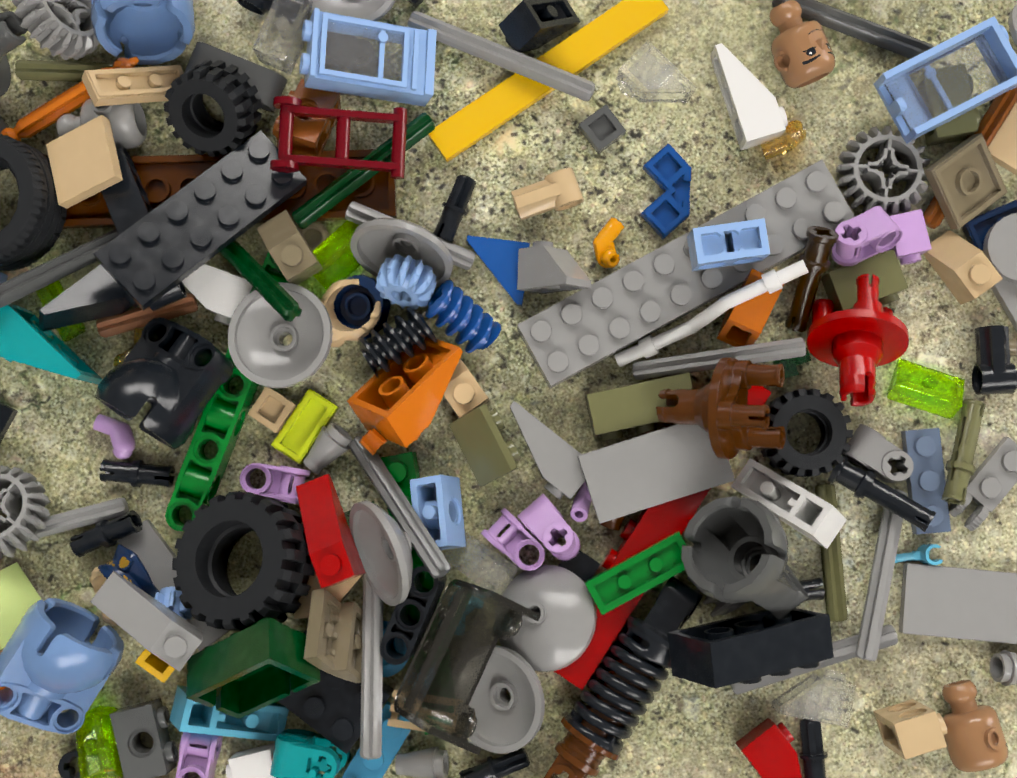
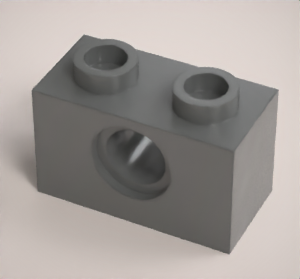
M161 698L123 707L110 714L124 778H154L166 775L176 767L179 757L178 748L175 741L170 740L168 727L171 724L169 720L170 714L168 708L162 705ZM142 732H147L152 736L154 741L152 748L142 744L140 739Z

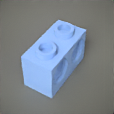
M765 218L692 228L687 236L692 271L761 262L770 255Z

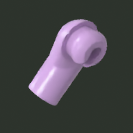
M99 414L94 421L93 429L110 435L115 457L122 460L130 458L135 449V439L131 427L127 423Z
M586 482L581 485L577 492L570 512L571 518L577 522H583L587 519L592 501Z

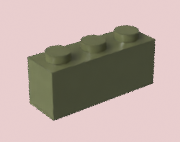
M689 372L586 394L585 400L593 437L602 435V440L607 441L623 437L622 430L635 428L637 434L657 430L656 423L661 421L658 419L656 407H675L667 406L666 399L659 398L658 394L664 389H693Z

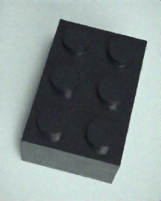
M320 670V682L296 693L291 691L290 685V696L278 702L347 754L360 737L361 683L346 681ZM384 681L382 688V706L385 704V702L388 700V698L394 690Z

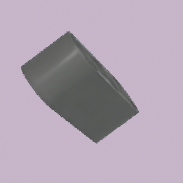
M203 42L196 43L184 73L196 65L209 60L212 63L217 60L225 61L226 67L233 64L238 67L240 75L246 73L250 77L247 81L250 86H256L258 92L255 94L256 99H261L262 103L260 109L268 112L275 111L273 98L282 95L287 83L285 77L275 71Z

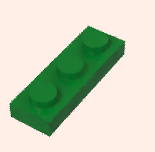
M679 531L584 582L602 615L685 570L681 553L682 545H687Z

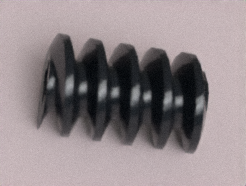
M410 307L406 309L407 321L396 315L394 316L395 328L386 322L382 324L383 336L372 330L370 331L371 343L362 337L358 339L360 351L378 379V367L387 373L391 371L389 360L392 359L398 365L403 364L402 352L413 358L415 356L413 345L426 350V337L435 343L438 342L422 315Z

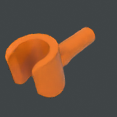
M373 427L361 438L359 443L369 453L374 455L388 440Z

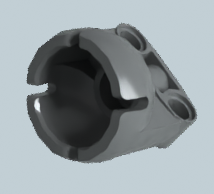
M737 496L717 498L701 507L689 521L684 537L694 545L693 547L682 545L681 559L690 581L703 594L727 603L752 601L769 610L777 619H782L808 599L807 592L787 564L788 540L781 522L773 512L759 501L746 497H741L740 499Z

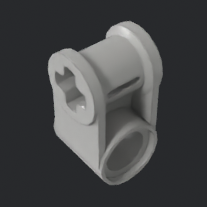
M863 424L859 425L853 437L847 443L851 445L849 452L843 453L851 463L866 471L872 470L878 479L886 483L906 480L911 476L914 469L912 458L906 452L886 440L883 435ZM896 460L895 467L899 471L890 473L892 467L888 464V461Z

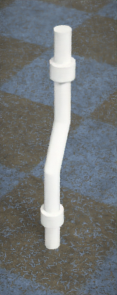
M800 260L777 272L775 269H772L762 274L761 279L721 297L689 321L654 337L648 335L638 340L637 345L615 354L619 367H622L642 357L648 359L659 354V349L696 333L730 308L767 291L769 294L783 289V284L809 273L804 261Z

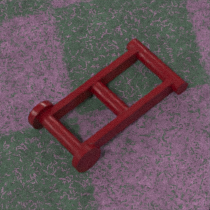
M276 96L273 98V106L280 109L278 159L270 161L271 170L293 173L299 171V165L391 172L390 178L404 179L407 130L406 108H393V114L307 107L302 106L301 99L292 96ZM294 116L337 119L335 158L292 155ZM351 121L393 124L391 162L349 159Z

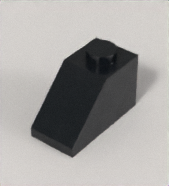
M523 0L498 26L505 35L508 45L513 50L521 53L540 48L577 26L581 21L567 0Z

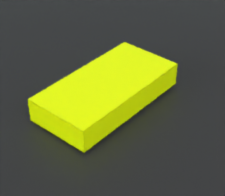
M309 388L271 446L296 463L302 464L322 427L328 425L339 407Z

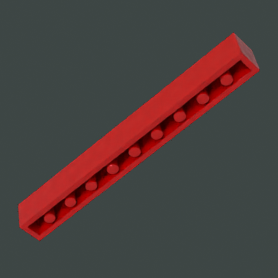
M752 386L748 389V405L765 404L772 392L763 386ZM710 489L644 509L636 521L630 519L620 534V537L624 539L617 551L611 548L602 561L601 566L605 568L604 571L677 531L682 535ZM644 593L604 615L600 613L596 605V627L589 646L575 662L554 672L583 690Z

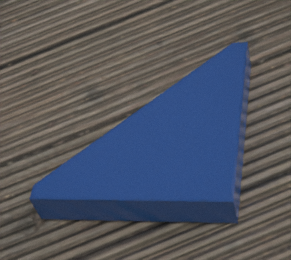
M467 235V243L516 305L522 307L524 291L517 290L518 252L521 248L530 247V243Z

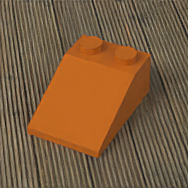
M426 337V350L413 345L415 354L413 358L402 352L403 364L398 365L392 359L389 360L391 371L387 373L381 368L378 371L379 379L374 375L347 402L367 431L374 427L385 439L407 448L431 424L463 353L462 349L459 346L438 339V342L435 343Z

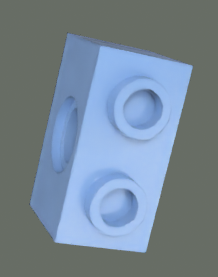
M440 474L410 479L412 507L439 549L447 550L466 547L460 478Z

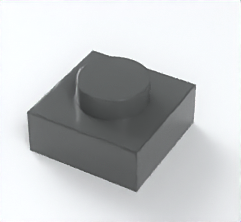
M607 105L601 107L579 123L578 126L579 130L598 154L626 134L625 128Z

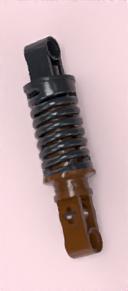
M673 576L662 588L656 603L645 620L632 615L628 616L626 627L629 630L626 634L621 632L617 636L618 641L626 646L628 650L618 645H611L609 652L616 659L614 660L609 656H605L602 659V664L609 671L601 667L597 668L595 676L602 680V682L599 683L595 679H590L587 683L588 688L595 693L592 694L584 690L580 694L581 700L587 703V705L581 701H576L572 711L562 718L561 723L568 732L563 741H558L554 747L559 755L544 778H559L557 774L561 775L565 772L569 774L568 778H586L588 775L596 777L600 771L599 765H601L605 757L616 761L619 759L624 745L622 739L630 738L632 735L631 727H636L639 724L638 715L646 713V704H650L654 700L653 692L660 691L661 682L659 680H666L669 676V672L666 669L671 668L668 632L682 628L703 597L702 594Z

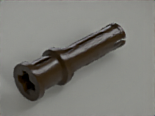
M810 226L806 231V236H808L804 254L799 256L798 261H804L809 273L800 276L798 279L788 318L785 322V326L788 329L794 324L792 331L805 332L807 330V324L822 274L826 273L831 265L828 259L833 243L838 241L839 235L825 227Z

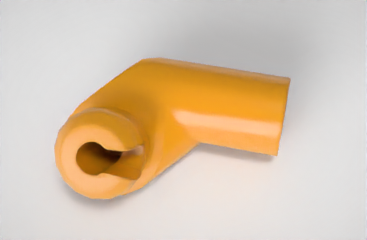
M613 217L609 219L593 240L596 261L603 268H614L620 261V256L616 253L614 240L624 229V226Z

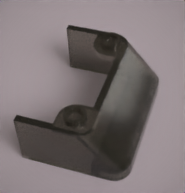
M459 579L452 580L442 594L394 701L395 712L426 733L479 755L482 748L468 740L477 727L475 709L469 706L472 696L498 639L507 640L511 636H515L522 626V616L539 621L541 614L492 590Z

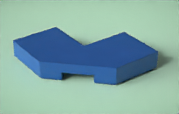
M669 143L643 165L642 168L664 193L649 205L640 216L663 240L690 215L691 167Z

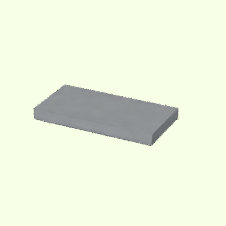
M676 424L577 456L599 524L735 481L729 460L720 459L715 455L709 433L698 425Z
M903 563L899 632L1017 644V573Z

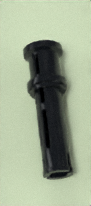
M842 455L844 460L833 469L828 478L830 483L837 482L853 491L854 497L858 499L867 497L922 529L923 532L926 531L936 515L935 511L929 510L876 479L877 475L874 474L875 472L872 470L866 472L849 462L847 456Z

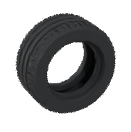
M0 134V171L10 169L16 178L19 190L17 210L9 224L0 231V271H15L30 266L50 251L62 232L67 216V208L58 205L48 156L34 147Z

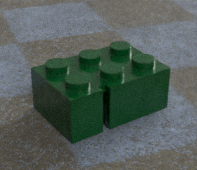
M268 617L192 655L187 661L186 698L210 708L216 705V710L240 719L290 696V685L291 691L296 693L320 682V669L303 659L306 635L301 631L294 630L278 622L276 619Z

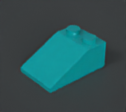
M11 303L0 308V357L9 362L16 361L97 385L103 380L52 330L43 331L39 327V318L32 311Z

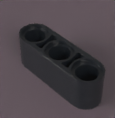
M425 565L413 569L409 594L403 603L396 605L380 644L381 656L389 664H402L413 657L419 650L446 585V575L442 578H435L434 586L430 590L423 587L420 581L422 572H428ZM409 604L418 607L421 615L418 622L409 619L407 615ZM395 637L401 638L406 643L407 650L405 654H399L395 650L393 645Z

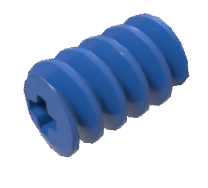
M451 280L443 282L434 291L428 302L429 307L426 310L425 316L430 319L438 314L439 316L435 322L438 328L449 323L445 334L452 336L458 331L455 342L460 345L468 340L465 346L467 353H472L476 349L483 350L487 348L500 334L501 324L493 321L489 313H483L482 307L478 304H473L471 297L463 296L461 288L453 287Z

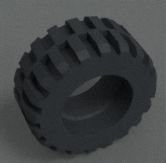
M229 492L226 496L218 495L210 499V506L202 504L194 512L196 517L193 520H187L182 528L185 531L182 539L177 538L175 549H178L177 558H173L172 570L177 571V577L173 578L175 589L183 593L179 596L183 606L191 609V615L198 621L206 622L207 626L217 629L242 631L256 624L259 620L268 617L276 619L280 623L285 622L288 618L286 613L294 614L301 606L299 599L301 596L308 595L311 588L307 584L310 575H315V569L311 564L304 526L301 524L302 517L282 502L250 492ZM255 531L262 545V565L252 585L237 595L228 580V558L237 541L245 534Z

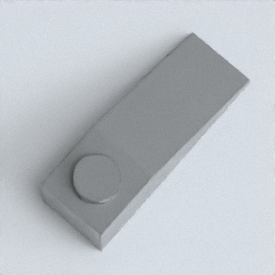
M513 401L510 405V410L542 478L547 481L544 488L559 500L564 495L571 499L585 482L577 457L582 454L522 406Z
M115 571L111 573L90 601L149 652L179 672L203 640V631Z

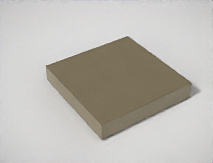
M982 133L971 135L924 170L950 229L959 230L1008 193Z

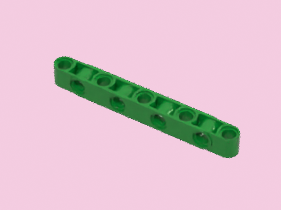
M268 251L262 267L278 283H289ZM253 286L250 293L256 290ZM229 348L225 356L233 363V373L227 382L220 385L204 408L178 474L174 492L166 509V522L176 531H184L182 528L185 524L179 519V511L184 505L188 506L192 511L191 520L196 517L194 512L202 504L210 506L209 501L217 493L259 384L249 380L238 370L231 358ZM241 376L244 382L243 389L238 394L233 395L229 389V384L233 378ZM213 440L218 446V453L213 459H208L205 456L204 447L209 441Z

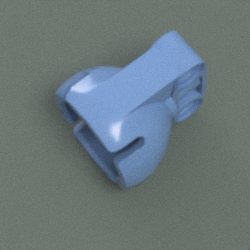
M91 0V21L94 34L99 43L108 53L118 57L123 51L120 43L122 42L125 57H138V65H158L176 59L183 53L186 44H190L195 32L193 0Z
M57 598L37 601L28 608L0 654V687H6L0 690V715L38 729L59 734H70L79 730L85 721L86 712L122 659L124 650L123 640L116 630L107 625L100 628L96 639L91 644L89 642L90 637L100 622L98 616L74 603Z

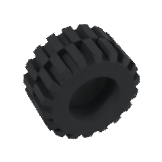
M209 60L196 65L176 78L170 84L172 87L165 94L169 101L164 103V111L169 113L166 121L168 126L173 125L175 131L172 133L175 138L181 137L184 140L182 145L187 149L194 147L196 154L203 155L207 152L209 157H216L220 153L222 156L226 155L247 140L258 128L256 124L261 120L262 113L257 111L262 107L261 99H256L255 97L258 90L255 85L250 86L247 82L250 77L246 73L240 75L238 67L233 64L226 67L225 61L217 60L212 63ZM203 94L212 97L220 105L224 114V123L217 121L207 112L203 103Z
M805 388L782 394V396L772 400L769 406L770 413H765V416H770V427L784 426L786 433L791 417L797 413H806L812 416L818 423L821 437L818 446L813 452L801 454L790 445L786 434L784 448L782 450L763 448L760 451L763 457H768L771 460L769 464L773 468H779L781 473L795 475V477L819 476L821 473H828L833 470L832 466L839 465L844 460L841 455L850 450L851 445L846 443L847 438L853 437V430H847L846 423L851 422L850 416H843L841 412L845 408L842 403H834L832 401L834 396L829 393L821 394L818 389L806 390Z

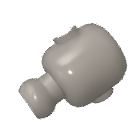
M90 98L82 105L80 116L64 114L56 123L57 133L60 137L103 115L110 120L116 149L122 146L126 150L139 147L147 136L146 117L141 103L94 107Z

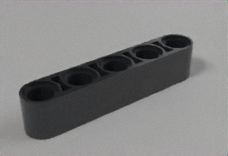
M123 146L116 149L123 180L101 191L119 235L153 210L136 167ZM181 281L149 307L156 311L187 297L183 282Z

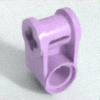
M875 206L854 218L838 224L835 232L838 233L839 238L832 247L831 256L836 263L842 266H854L867 258L893 248L901 240L903 232L881 206Z
M252 463L242 470L240 484L246 492L274 498L277 501L299 504L296 486L305 483L306 477L310 476L311 471L283 465L274 466ZM256 469H261L266 475V483L259 489L253 487L250 483V475Z
M541 494L517 515L533 536L539 539L558 560L568 561L575 558L579 553L581 545L578 536L544 494ZM560 537L566 540V544L562 547L557 542Z
M504 507L501 510L502 516L489 530L484 529L481 534L521 569L527 571L536 570L545 559L544 547ZM508 524H510V527L501 535V537H498L501 531ZM528 544L537 547L540 554L539 560L531 565L525 564L520 559L521 548Z
M183 732L175 778H188L189 772H195L201 778H214L223 736Z

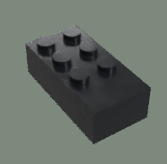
M797 608L782 619H777L769 610H763L668 632L672 676L715 689L739 682L743 684L758 683L762 681L761 677L766 675H789L791 669L796 667L804 669L816 668L820 665V661L834 658L829 614Z

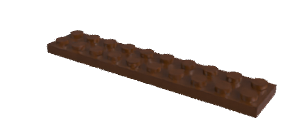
M375 149L349 150V159L362 160ZM335 150L322 151L320 157L335 158ZM208 154L130 157L136 167L152 209H155L226 155L222 156L219 154L216 157H209ZM299 165V171L307 179L306 186L258 223H265L284 210H287L292 218V213L349 169ZM378 172L316 221L347 220L345 214L352 201L397 219L396 179L390 178L391 172ZM99 192L67 208L63 229L115 227L102 192Z

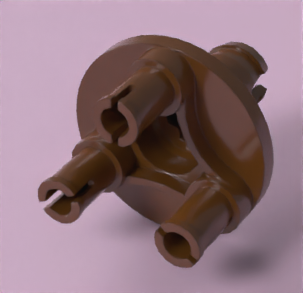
M724 357L716 364L711 382L701 389L661 390L658 394L659 398L666 399L667 406L675 407L657 406L658 419L667 424L671 422L700 426L709 433L712 449L720 459H733L739 450L750 451L753 447L782 450L786 440L784 426H769L770 416H765V413H770L768 405H748V389L752 386L783 387L785 379L784 366H782L783 364H752L750 360Z

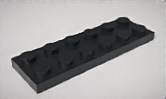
M260 130L95 252V259L144 311L306 186L307 179L300 171L284 173L270 169V161L278 159V148Z

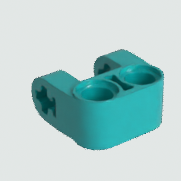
M286 729L276 736L270 775L276 778H334L338 771L349 761L350 750L345 754L337 747L336 753L331 749L335 745L321 734L302 729Z

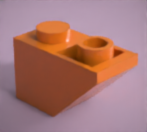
M751 269L740 288L761 279V275L764 273ZM782 289L772 294H769L767 291L727 310L716 339L734 347L754 344L761 334Z

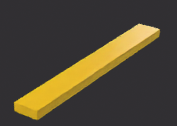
M623 0L538 57L537 60L577 75L665 16L669 9L662 0ZM514 73L437 125L428 136L445 161L449 162L555 89Z

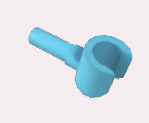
M923 544L918 547L917 551L896 554L895 563L920 561L923 564L939 565L943 560H931L929 558V551L932 548H941V546L937 544Z

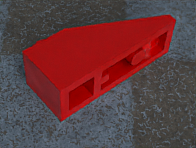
M325 474L296 486L308 552L321 588L331 587L365 574L366 572L330 474Z
M767 718L735 743L761 778H802L797 752L790 744L795 739L782 722L776 725Z

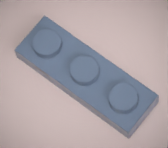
M940 429L901 431L903 451L912 458L914 463L913 472L906 479L908 498L936 512L925 532L911 524L912 534L951 532L948 502L942 500L946 481Z

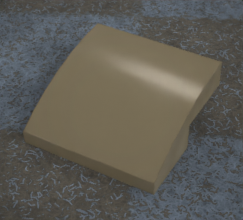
M325 588L312 590L303 659L335 677L353 683H361L362 609L355 602L340 603Z

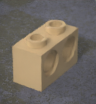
M914 699L873 711L884 745L905 760L947 747L944 735L947 734V727L941 714L936 713L935 710Z

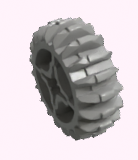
M12 0L13 4L17 7L14 14L22 19L20 27L28 29L31 33L30 38H35L40 43L41 49L47 47L53 57L60 54L65 61L70 58L78 60L87 54H91L98 48L97 46L100 43L94 34L91 21V0Z
M877 126L872 127L868 134L861 131L856 135V141L850 140L846 144L847 151H843L839 155V160L844 164L838 165L836 172L844 175V177L837 181V186H847V190L842 194L843 197L848 198L852 196L855 199L851 203V208L853 209L857 208L860 204L863 205L862 213L875 206H881L889 216L897 215L899 211L906 213L911 210V204L916 205L921 201L919 193L923 194L929 187L923 182L928 180L923 168L930 164L931 159L920 157V154L925 151V146H919L916 149L912 145L915 140L906 144L899 130L893 135L891 126H885L881 132ZM879 148L874 162L868 161L866 164H859L863 152ZM895 154L902 160L903 164L897 161ZM862 180L870 184L872 192L864 185ZM901 180L907 181L901 195L888 197V191L892 189L893 183H898Z
M0 466V510L7 515L6 518L0 515V560L3 555L14 558L16 548L21 551H28L26 543L29 540L39 541L35 534L38 529H47L41 519L50 516L49 510L45 508L50 501L48 496L44 494L46 491L44 486L31 473L24 472L21 468H16L15 466L12 469L7 466Z

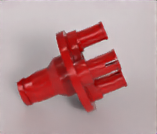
M862 274L856 278L857 302L853 305V309L833 312V301L825 298L815 300L812 307V325L807 332V348L809 352L821 362L839 367V394L841 401H846L847 395L850 394V404L856 407L869 405L874 401L876 395V367L898 359L906 352L909 345V332L906 325L900 319L893 316V310L883 307L881 302H879L880 279L874 274L871 277V284H869V274Z

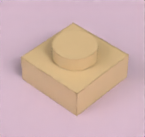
M265 387L248 412V415L273 432L279 433L297 407V404L274 389Z

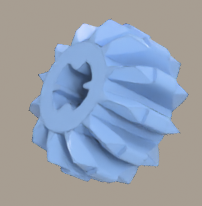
M395 254L393 258H386L384 263L381 264L375 288L380 292V297L390 300L391 305L397 304L402 309L410 307L413 310H417L419 306H427L434 293L437 276L432 273L433 268L431 266L423 265L422 259L415 260L410 255L402 257L399 254Z

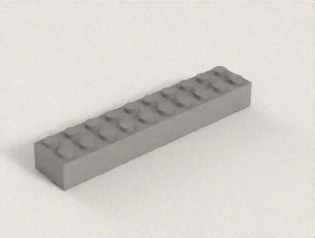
M820 160L698 226L705 227L765 218L770 255L763 261L692 271L687 242L689 231L591 284V288L582 289L517 324V330L549 389L742 285L751 269L764 273L803 252L808 241V236H806L808 227L820 226L835 231L838 224L855 216L823 160Z

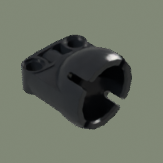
M154 318L145 325L141 338L125 360L110 370L100 382L95 398L128 421L132 420L139 413L146 402H149L151 408L140 422V430L169 448L177 449L192 434L198 416L220 385L230 379L234 366L221 351L201 335L165 318Z

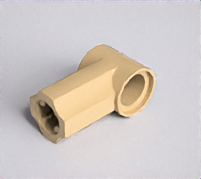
M571 167L557 170L547 175L542 181L511 191L520 221L553 209L555 211L566 210L584 201L574 170Z

